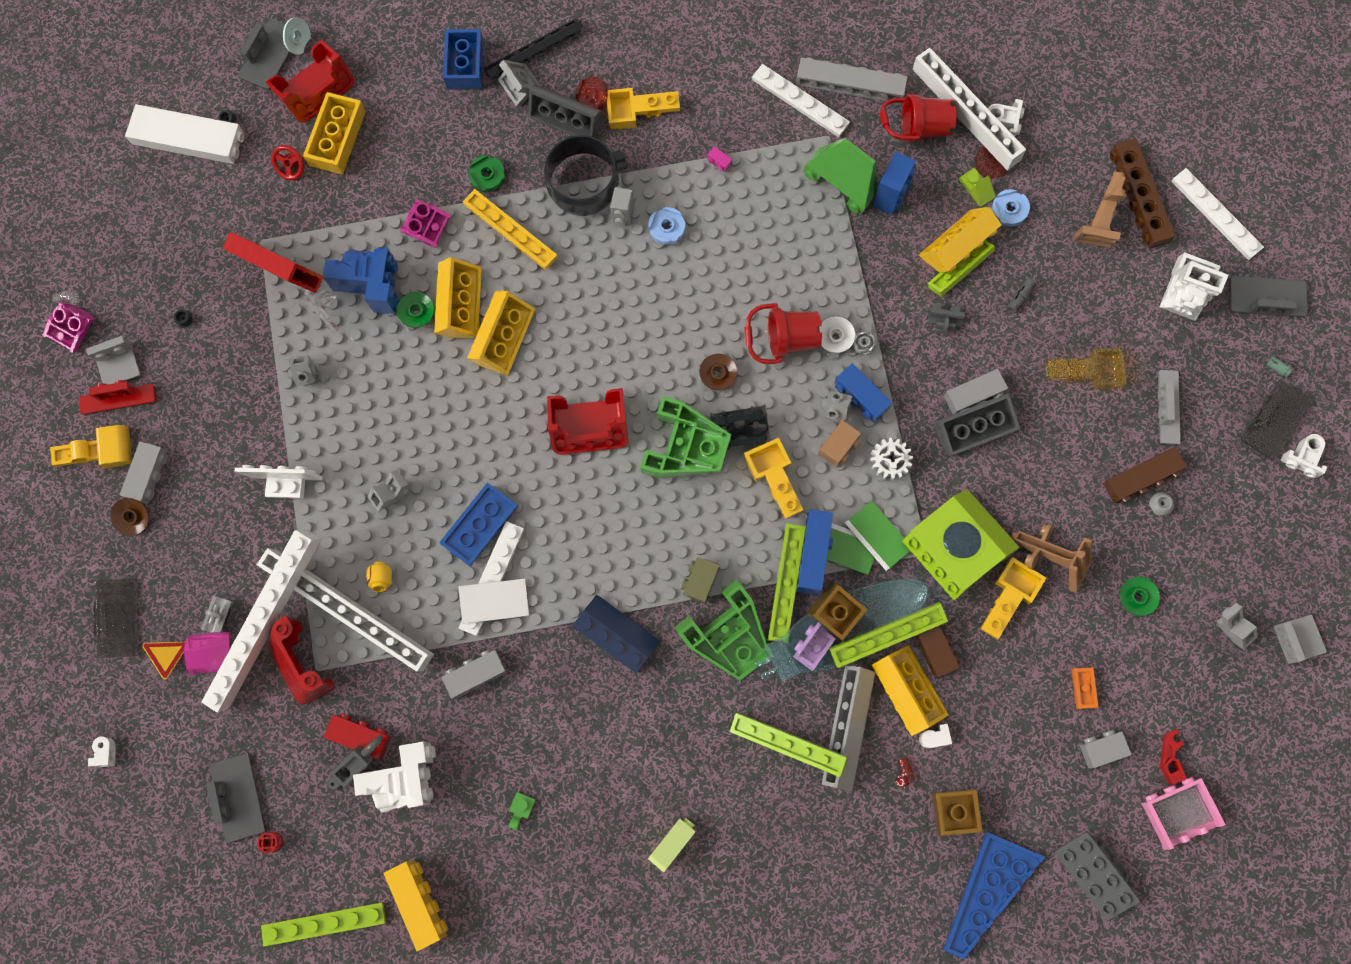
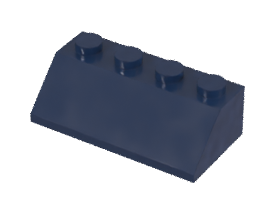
M598 595L593 598L572 626L635 673L638 672L660 641Z

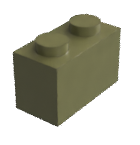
M697 557L696 561L692 560L688 569L691 572L689 579L685 578L681 590H684L683 596L705 604L718 573L719 565Z

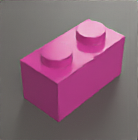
M715 146L707 154L708 162L717 166L720 171L726 172L732 165V159Z

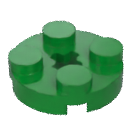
M480 156L471 163L468 176L471 184L476 189L486 193L494 191L505 181V170L499 159ZM484 171L492 172L489 177H484Z

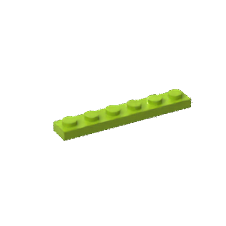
M786 523L767 640L788 643L806 526Z
M938 602L831 647L829 650L836 667L840 668L944 624L948 620L941 603Z
M741 713L735 714L730 729L731 733L838 777L843 776L849 758Z
M384 902L261 925L263 947L385 924Z

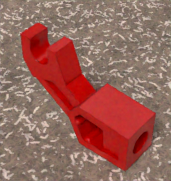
M1178 729L1166 733L1162 739L1163 745L1159 767L1168 784H1175L1187 779L1180 761L1175 759L1176 751L1184 744L1183 740L1175 742L1173 739L1174 735L1179 734ZM1172 763L1175 771L1169 772L1167 766Z

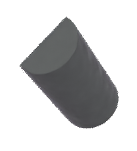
M536 84L529 89V118L573 136L587 135L596 138L603 119V112L601 110Z
M1009 393L935 422L939 441L945 453L950 457L1021 429Z

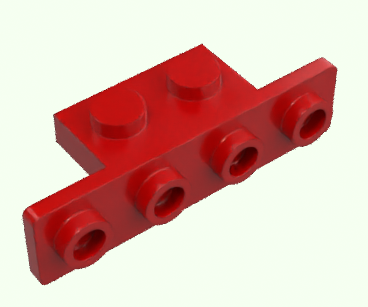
M125 380L115 381L114 384H97L96 387L89 388L90 395L79 397L80 413L82 415L156 402L155 386L153 384L134 387Z

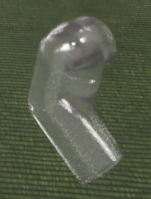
M65 290L52 296L56 304L66 300H70L72 305L81 302V299L78 297L79 294L70 290Z

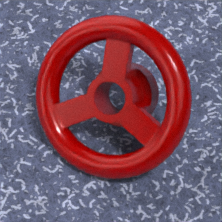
M280 145L273 150L271 162L276 173L286 180L299 179L304 172V161L300 153L289 145ZM283 150L290 152L285 156L279 154ZM277 160L282 162L286 168V173L279 168ZM299 165L298 172L293 175V168Z

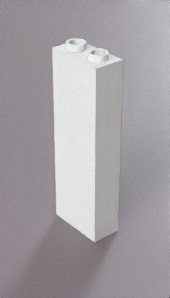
M135 104L125 137L133 145L234 164L235 159L239 157V146L244 141L245 135L239 124Z

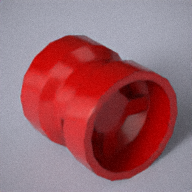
M277 832L263 833L257 841L258 849L263 853L277 852L283 844L282 836Z

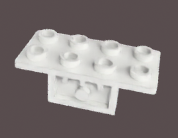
M242 465V468H235L234 471L250 478L267 479L265 497L303 499L305 480L322 481L323 476L316 474V471L307 470V467L296 466L295 469H290L287 466H278L277 469H272L271 466L260 465V468Z

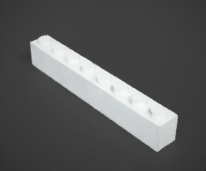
M928 48L916 57L913 71L940 99L954 100L950 105L956 106L957 118L1008 171L1019 163L1026 151L1025 147L935 52Z

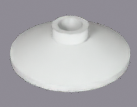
M830 317L822 322V326H819L820 333L822 332L821 346L829 352H844L854 343V327L845 318ZM838 335L839 339L835 340L832 336Z

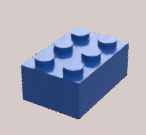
M445 29L443 79L446 88L483 89L484 39L481 29Z
M895 151L879 183L873 203L874 207L893 215L895 210L899 211L904 196L907 195L911 187L913 176L916 172V168H914L916 160Z

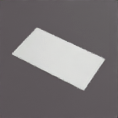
M525 579L458 586L462 624L529 616Z

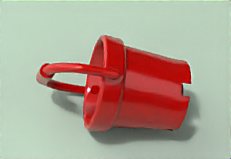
M908 94L905 98H894L884 102L879 114L883 128L892 137L905 140L907 143H916L920 139L952 136L954 132L949 131L950 128H955L956 106L950 105L951 102H954L953 99L926 98L917 94ZM892 103H903L901 119L903 135L897 134L890 129L885 109Z
M777 303L756 306L750 311L746 318V326L744 327L745 343L750 355L754 360L762 364L782 363V358H785L787 354L821 348L822 332L820 333L819 326H822L818 311H783L781 308H778ZM772 308L768 316V335L771 352L776 359H762L753 351L751 319L756 312L762 309Z

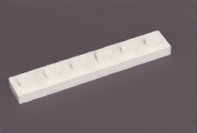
M764 64L752 76L754 82L837 137H840L849 126L850 121Z
M1187 168L1172 179L1171 182L1248 260L1264 248Z
M507 521L505 522L478 584L500 582L503 580L524 533V528ZM461 621L458 629L478 637L484 621L464 624Z

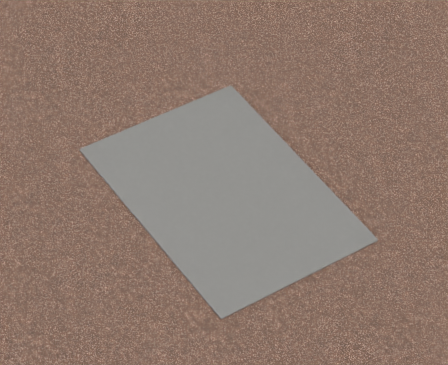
M822 136L726 154L732 159V165L726 172L720 171L717 166L710 164L707 158L619 174L618 187L630 189L633 192L634 211L629 226H618L612 222L611 203L605 209L593 215L577 216L569 214L555 204L547 188L487 198L558 255V258L547 270H544L464 206L463 203L437 207L450 214L451 217L435 248L414 237L400 233L409 213L261 240V246L321 275L324 272L325 260L334 259L342 261L344 253L350 249L359 252H374V249L388 247L394 259L398 262L397 273H394V290L400 300L408 293L421 292L429 296L434 304L432 319L422 327L411 328L400 321L397 315V308L396 314L373 312L365 301V294L332 291L324 279L317 293H314L264 270L288 464L290 469H295L296 466L307 467V470L316 471V474L323 476L322 481L305 480L303 499H293L297 529H306L321 538L305 569L427 650H434L574 623L596 595L603 598L622 613L693 600L683 596L684 590H681L684 579H689L691 572L688 569L692 560L696 561L697 557L719 565L718 573L708 597L722 594L721 591L734 580H737L745 590L776 584L786 523L805 526L809 509L832 512V523L850 530L845 522L873 501L905 538L913 528L921 523L909 469L907 474L902 473L900 479L895 476L894 480H891L890 476L883 479L884 474L876 475L878 469H872L875 463L870 462V459L875 457L871 455L872 450H876L875 445H881L883 439L886 443H888L889 438H892L893 442L900 439L899 444L902 445L893 404L875 423L865 419L862 411L858 407L851 405L846 423L861 433L858 438L861 440L855 449L851 448L847 454L850 456L843 465L840 463L837 468L818 455L819 449L841 422L823 417L824 409H821L823 399L828 397L830 391L838 392L834 384L835 379L851 363L893 403L844 193L823 177L816 182L808 179L803 172L806 164L816 151L832 143L829 136ZM612 175L553 187L562 195L570 198H589L601 192L610 182ZM665 207L678 210L685 220V233L674 245L658 243L650 236L648 224L651 215ZM669 222L666 225H662L664 229H670L672 226H670L671 223ZM453 257L482 267L479 329L495 291H509L536 308L508 375L486 369L467 359L475 338H449L434 333L439 262ZM777 303L778 308H781L783 311H818L821 323L830 317L845 318L853 325L855 335L858 332H870L873 334L877 344L875 349L869 354L858 353L855 351L853 344L848 350L841 353L829 352L821 346V348L787 354L785 358H782V363L762 364L754 360L749 353L745 343L744 327L746 326V318L756 306ZM772 308L756 312L750 324L752 326L753 351L762 359H776L772 355L768 335V316ZM415 310L414 314H419L420 310ZM833 335L832 338L837 340L839 336ZM309 354L312 364L315 363L318 369L315 382L308 386H296L288 373L290 358ZM712 354H724L735 362L737 377L729 388L712 390L703 384L700 379L699 369L706 357ZM719 371L715 372V376L720 377L722 375V373ZM623 388L628 431L627 446L618 449L565 455L553 452L548 432L547 396H563L566 398L568 405L605 401V393L607 391ZM662 396L682 401L710 421V413L715 414L721 413V411L751 408L750 406L759 407L765 404L769 428L766 443L777 438L780 439L791 461V466L784 469L803 508V512L785 520L778 503L771 494L766 478L755 482L744 459V453L761 446L756 443L734 446L727 450L721 472L657 478L641 473L640 467L645 451L649 450L665 455L674 428V424L658 420L657 412ZM744 421L734 422V424L736 426H742L744 424ZM757 421L753 422V425L750 426L762 428L765 427V424H760ZM726 426L722 427V429H724L725 431L729 430L726 428ZM887 448L883 449L879 455L885 454ZM892 456L888 457V459H891V462H894L895 459H892ZM904 463L898 464L896 470L900 469ZM398 470L405 477L408 484L406 489L409 492L396 504L378 512L369 500L368 495L373 487L386 482L392 471ZM488 482L518 505V508L507 522L522 527L525 530L502 581L525 579L529 616L484 621L477 637L458 629L462 621L458 586L479 583L503 527L471 567L439 542ZM910 551L900 560L916 556ZM874 558L872 565L880 564ZM826 560L824 574L850 570L851 568ZM378 561L384 562L392 568V585L383 592L372 591L366 583L367 568ZM306 598L316 671L394 657Z

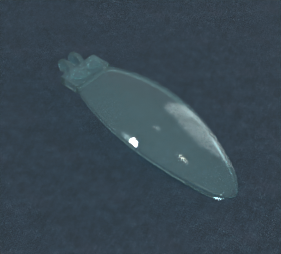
M906 578L879 582L848 591L847 593L868 610L843 641L821 625L822 629L836 638L830 648L919 611L927 599L928 586L919 580ZM807 613L783 637L763 646L767 657L756 662L755 666L760 668L770 662L773 668L764 671L760 675L762 679L776 673L782 683L798 674L815 673L837 668L829 649L813 671L793 657L797 652L794 650L795 646L800 640L805 641L807 638L806 631L811 624L815 626L818 621Z

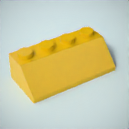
M990 207L971 209L923 250L919 256L938 272H951L957 267L956 264L970 256V252L973 249L981 247L987 237L989 238L996 234L1001 223Z
M453 257L438 263L435 334L449 338H476L479 331L482 267Z
M495 291L467 359L486 369L508 375L536 308L509 291Z
M909 645L872 664L875 674L879 677L911 736L931 727L949 715Z

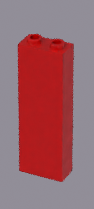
M232 232L229 233L223 249L314 293H317L324 277Z

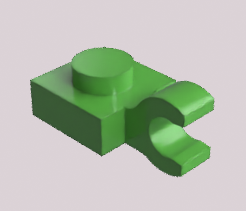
M517 792L509 810L514 815L508 827L517 830L522 817L529 818L536 800Z

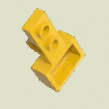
M633 88L606 90L609 127L613 130L637 127V115H645L651 118V116L659 117L661 113L680 111L678 91L633 96Z
M124 425L96 428L97 440L71 441L68 445L50 447L52 466L59 467L99 461V466L103 469L129 465L132 463L129 428Z
M774 439L745 452L744 459L755 482L766 478L771 494L778 503L785 520L803 512V508L784 469L791 466V461L780 439Z
M1011 557L995 582L996 585L1003 588V591L995 601L996 604L993 609H990V613L980 629L993 638L999 639L1020 602L1032 603L1046 577Z

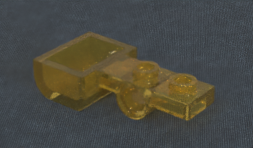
M1095 348L1090 352V358L1048 359L1046 361L1048 380L1067 379V381H1080L1084 378H1093L1094 389H1117L1126 385L1122 348Z

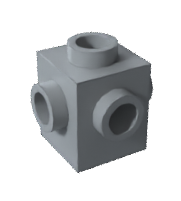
M309 354L290 358L288 373L296 386H308L315 382L318 369L315 363L312 364Z
M830 391L828 397H824L821 409H824L823 417L846 422L851 408L852 396Z

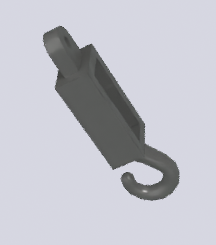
M377 736L364 749L358 745L330 772L332 777L327 781V786L332 790L337 789L340 785L344 788L353 779V775L359 774L372 761L373 757L370 754L379 746L383 737ZM345 767L349 769L350 776H348L344 771H342L341 768Z

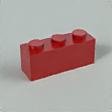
M340 713L339 716H332L323 738L351 749H355L358 745L364 749L380 735L383 737V740L370 755L377 759H383L392 738L387 735V730L379 727L373 730L369 728V723L358 720V723L350 721L352 717Z

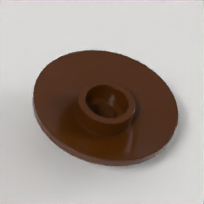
M712 354L706 357L700 365V379L706 387L712 390L727 389L736 380V364L727 355ZM719 371L722 373V375L720 377L715 376V372Z
M123 498L112 506L110 519L115 529L120 533L137 535L147 527L149 514L142 502L133 498ZM131 512L135 515V518L131 517Z

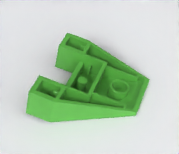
M846 138L819 148L803 170L808 179L818 182L823 177L848 196L850 199L846 205L853 213L861 215L876 196V161Z
M662 396L657 412L658 420L674 424V428L665 455L649 450L645 451L640 467L641 473L657 478L721 472L731 434L682 401Z
M734 580L721 591L731 604V608L702 630H700L690 616L674 628L690 649L741 681L769 659L771 655L753 600L737 580Z

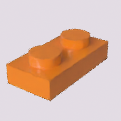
M1093 667L1071 669L1076 709L1098 708Z

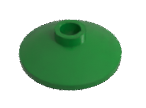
M408 293L401 298L397 305L398 318L408 327H422L432 319L434 304L430 297L424 293ZM415 310H420L419 314H414Z
M1133 577L1122 585L1120 601L1129 613L1136 616H1146L1154 612L1158 607L1160 594L1157 586L1151 580L1144 577ZM1135 594H1139L1141 596L1140 601H1137L1135 599Z

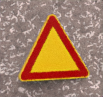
M185 642L144 643L143 649L161 677L166 680L184 654Z

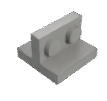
M503 60L499 65L504 72L498 78V81L513 103L520 107L529 98V89L534 84L541 85L526 64Z

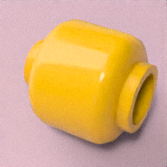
M381 561L369 566L366 570L367 586L375 592L386 591L392 585V568Z

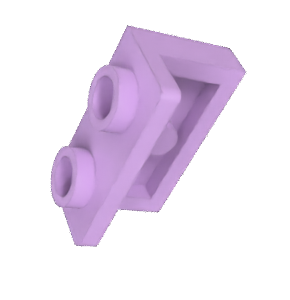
M820 622L815 626L811 624L805 633L807 635L805 641L800 640L794 648L797 652L793 657L812 671L836 639L820 627Z

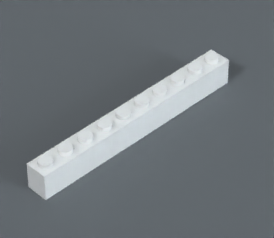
M297 529L293 532L202 700L203 704L217 713L229 709L270 635L273 624L278 620L319 545L321 538L306 529Z
M267 548L257 566L271 574L282 553L276 549ZM307 569L304 570L294 589L296 592L415 671L425 670L434 656L432 652Z

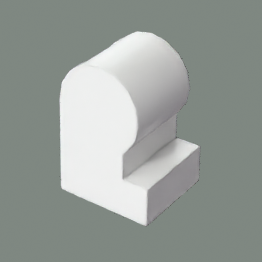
M948 724L937 726V732L933 730L922 732L919 737L920 744L925 748L952 744Z
M98 737L93 741L94 758L88 759V766H115L116 745L113 739Z

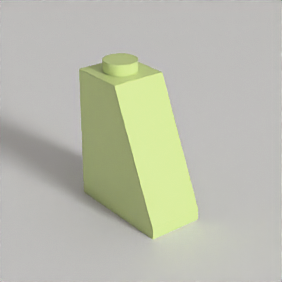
M680 818L648 859L665 872L696 832L693 829L695 825L687 818L684 820Z

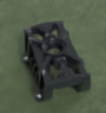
M765 404L759 407L750 406L751 408L721 411V413L715 414L710 413V419L713 423L721 428L726 426L729 429L727 432L731 434L727 450L734 446L753 443L763 445L766 443L769 428ZM744 421V424L736 426L734 422ZM758 421L760 424H765V427L753 428L750 425Z

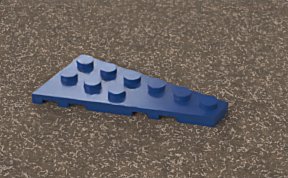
M986 832L943 950L965 959L980 940L979 938L987 928L989 929L999 913L1001 914L1021 889L1020 887L1033 874L1035 868L1045 857Z

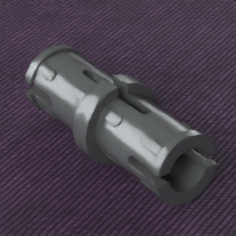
M1026 278L1019 290L1015 291L1013 299L1006 306L1008 311L1016 314L1021 305L1028 300L1030 292L1036 286V282L1033 279Z

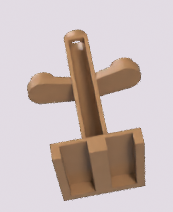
M1113 173V177L1091 226L1083 225L1074 234L1073 241L1110 248L1111 245L1116 243V240H1120L1121 233L1111 231L1110 223L1117 202L1124 200L1127 196L1125 194L1126 191L1122 189L1125 180L1124 173Z
M1051 524L1043 525L1040 533L1041 539L1018 531V533L1013 532L1011 538L1018 546L1033 552L1032 555L1028 554L1025 560V565L1029 569H1034L1041 556L1069 569V590L1077 593L1092 563V540L1084 538L1078 551H1069L1048 542L1053 532V525Z

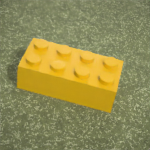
M329 92L326 93L303 154L309 166L343 175L366 113L360 100Z
M410 860L383 874L415 949L419 951L446 937L448 927L444 919L440 920L437 913L440 911L439 906L430 897L431 888L427 881L424 882L421 876L423 869L420 863Z

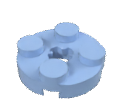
M1012 189L1000 192L992 204V211L1002 226L1013 227L1020 225L1027 218L1030 210V203L1027 197ZM1007 205L1015 207L1013 212L1007 210Z
M665 207L658 212L655 211L649 219L650 236L658 243L674 245L685 233V220L682 214L674 208ZM667 222L671 223L670 226L672 227L670 229H664L662 225H666Z

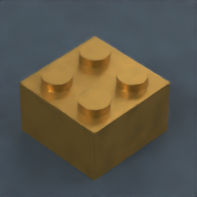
M831 582L807 613L820 622L834 636L843 641L868 609L838 584Z
M977 790L932 793L937 835L945 836L982 832Z

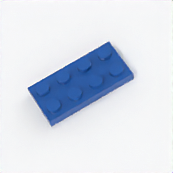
M487 482L439 543L471 567L505 522L515 512L518 505Z

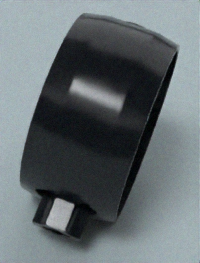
M570 136L558 142L549 152L544 167V183L551 199L563 211L577 216L593 215L605 209L612 202L614 188L618 187L619 184L618 172L627 169L628 166L620 149L611 152L606 144L591 136ZM577 154H591L600 157L612 168V178L601 192L592 197L575 199L564 196L551 185V178L556 167L566 158Z

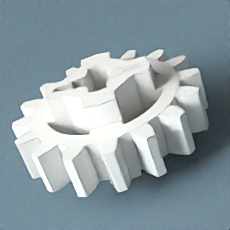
M889 438L888 443L883 439L881 445L876 444V450L871 452V455L875 456L870 459V462L875 463L872 469H878L876 475L884 474L883 479H886L887 476H890L891 480H894L895 476L900 479L902 473L907 474V468L912 466L908 462L913 459V456H908L911 449H905L906 443L900 445V439L893 442L892 438ZM887 448L885 454L879 455L883 449ZM892 456V459H895L894 462H891V459H888V457ZM904 463L900 469L896 470L898 464Z

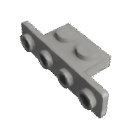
M1160 370L1158 372L1159 390L1157 395L1159 400L1160 443L1178 445L1181 442L1179 372Z

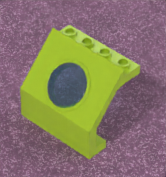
M968 489L949 499L913 528L902 540L953 600L960 597L983 575L1002 560L1008 559L1020 548Z

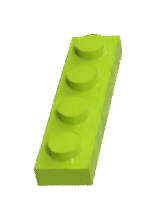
M984 240V244L977 249H973L967 259L956 264L957 267L953 271L940 272L928 282V288L939 296H944L995 251V246Z

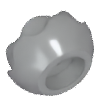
M858 332L855 335L853 347L860 354H869L875 349L877 342L872 333Z
M1158 492L1150 499L1149 506L1154 514L1167 516L1174 509V500L1169 494Z

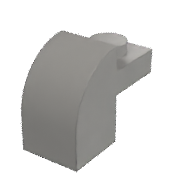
M398 470L390 473L386 482L372 488L368 498L378 512L396 504L406 496L409 491L406 489L408 484L405 477Z
M1237 603L1232 607L1226 608L1222 613V617L1217 621L1221 630L1233 643L1243 650L1258 638L1257 627L1244 618L1243 607Z

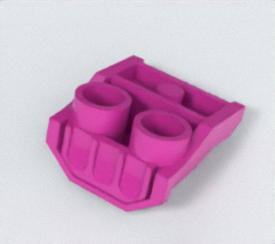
M416 199L400 233L407 234L435 248L451 215L435 206Z
M60 302L58 307L54 309L53 315L48 319L42 336L51 338L70 349L71 353H76L94 318L91 314L77 306Z
M211 632L189 635L186 638L184 655L186 669L190 675L219 671L231 648V632Z

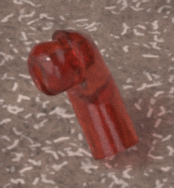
M906 757L897 760L901 772L896 779V784L900 788L907 787L913 777V771Z

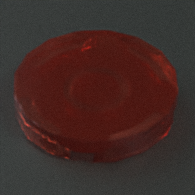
M589 76V78L583 79L579 83L575 98L581 103L601 110L607 101L608 88L601 78Z
M985 146L978 150L975 156V166L981 175L996 179L1008 172Z

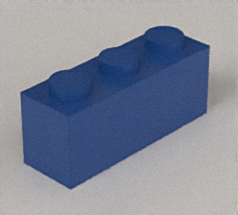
M853 363L835 379L834 384L837 391L852 396L851 405L858 407L862 411L864 418L868 421L871 420L875 423L893 404Z

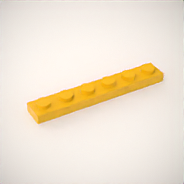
M476 189L463 201L464 206L544 270H547L558 258L554 251Z

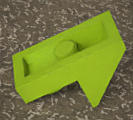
M975 168L959 178V181L980 207L996 198L990 177L982 178Z

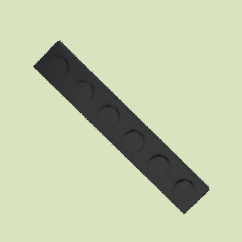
M575 18L484 67V70L490 78L499 77L503 73L499 65L503 60L518 63L523 60L528 61L534 57L535 53L545 52L549 49L548 46L563 42L564 38L569 35L574 36L578 34L583 25L580 20Z

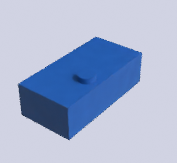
M809 509L796 586L797 593L819 596L822 591L828 549H832L833 538H830L833 519L832 512Z

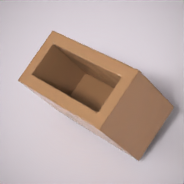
M841 420L819 449L818 455L836 468L840 463L843 465L850 456L847 454L851 448L855 449L861 440L858 438L861 433Z

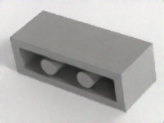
M996 369L946 391L944 398L952 414L1004 395L1008 387L1001 373Z
M139 441L120 496L133 498L148 505L149 501L154 497L155 484L161 478L160 471L162 465L167 462L168 451Z
M486 650L481 653L482 657L476 660L471 658L463 662L464 666L458 669L453 667L445 672L446 675L441 678L451 699L455 700L508 673L498 651Z

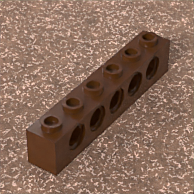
M1134 138L1116 143L1110 151V159L1112 162H1115L1116 172L1125 174L1122 188L1126 191L1125 194L1128 195L1130 200V210L1135 213L1136 225L1141 228L1143 233L1142 240L1144 244H1147L1150 249L1170 243L1174 239L1175 234L1137 139Z

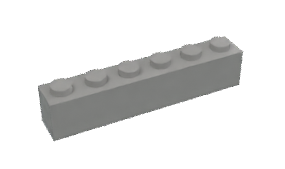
M801 57L796 85L882 101L903 98L907 82V76L899 73L892 74L882 70H869L865 67H852L847 64L819 61L809 57Z
M845 665L829 749L849 758L843 776L838 777L824 771L822 785L851 792L853 790L875 672L862 667Z

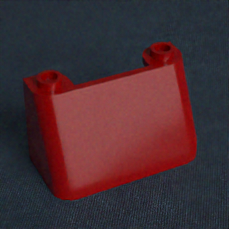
M323 40L312 47L311 55L315 62L287 82L282 76L275 75L265 82L290 113L300 122H306L319 113L327 92L341 96L354 85V77L340 55Z
M623 388L607 391L605 393V401L568 405L566 398L563 396H547L548 432L554 453L565 455L618 449L627 446L628 431Z
M284 616L273 624L267 640V648L294 699L300 704H309L336 687L331 679L322 680L319 674L314 671L304 672L292 650L293 646L300 643L298 636L304 628L299 620Z

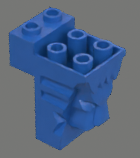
M388 247L374 249V252H359L350 249L344 253L342 261L334 259L325 260L323 279L332 291L365 294V301L373 312L396 314L400 298L394 290V273H397L398 262H396Z

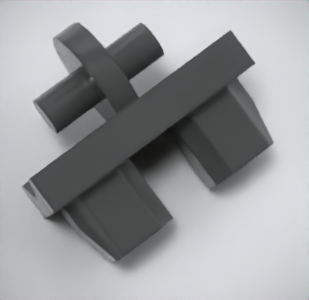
M934 303L933 308L930 310L927 324L942 327V333H947L948 328L961 329L965 313L961 311L960 306H952L950 310H943L942 304Z

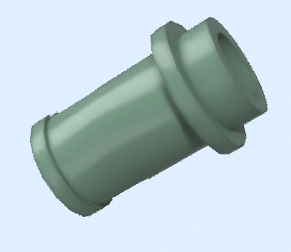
M1272 356L1266 364L1267 367L1281 374L1280 377L1284 376L1287 378L1293 370L1290 367L1291 364L1287 365L1275 356Z

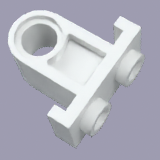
M1016 99L1013 106L992 104L988 108L989 111L998 117L997 119L1014 137L1019 135L1021 130L1019 119H1022L1025 109L1022 108L1023 100Z
M1311 434L1299 442L1295 453L1292 450L1284 453L1280 461L1286 463L1285 465L1291 469L1304 471V475L1317 478L1325 474L1327 466L1324 465L1321 467L1317 466L1325 448V440L1318 434ZM1309 442L1313 445L1314 449L1309 446Z

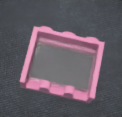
M1193 777L1181 781L1183 785L1177 788L1175 785L1163 789L1165 793L1159 796L1157 793L1146 796V801L1141 803L1162 843L1163 850H1171L1174 848V845L1188 842L1192 837L1206 834L1210 829L1225 825L1202 778L1195 780Z

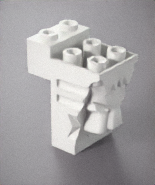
M1184 252L1176 260L1171 273L1172 277L1159 307L1195 321L1208 301L1210 302L1213 296H1218L1222 292L1228 275L1219 272L1220 265Z
M418 742L399 746L401 767L353 775L355 796L372 795L375 807L380 809L382 813L406 806L411 808L430 805V800H433L432 788L428 787V780L431 778L429 767L426 768V764L433 763V758H436L435 747L431 746V743Z

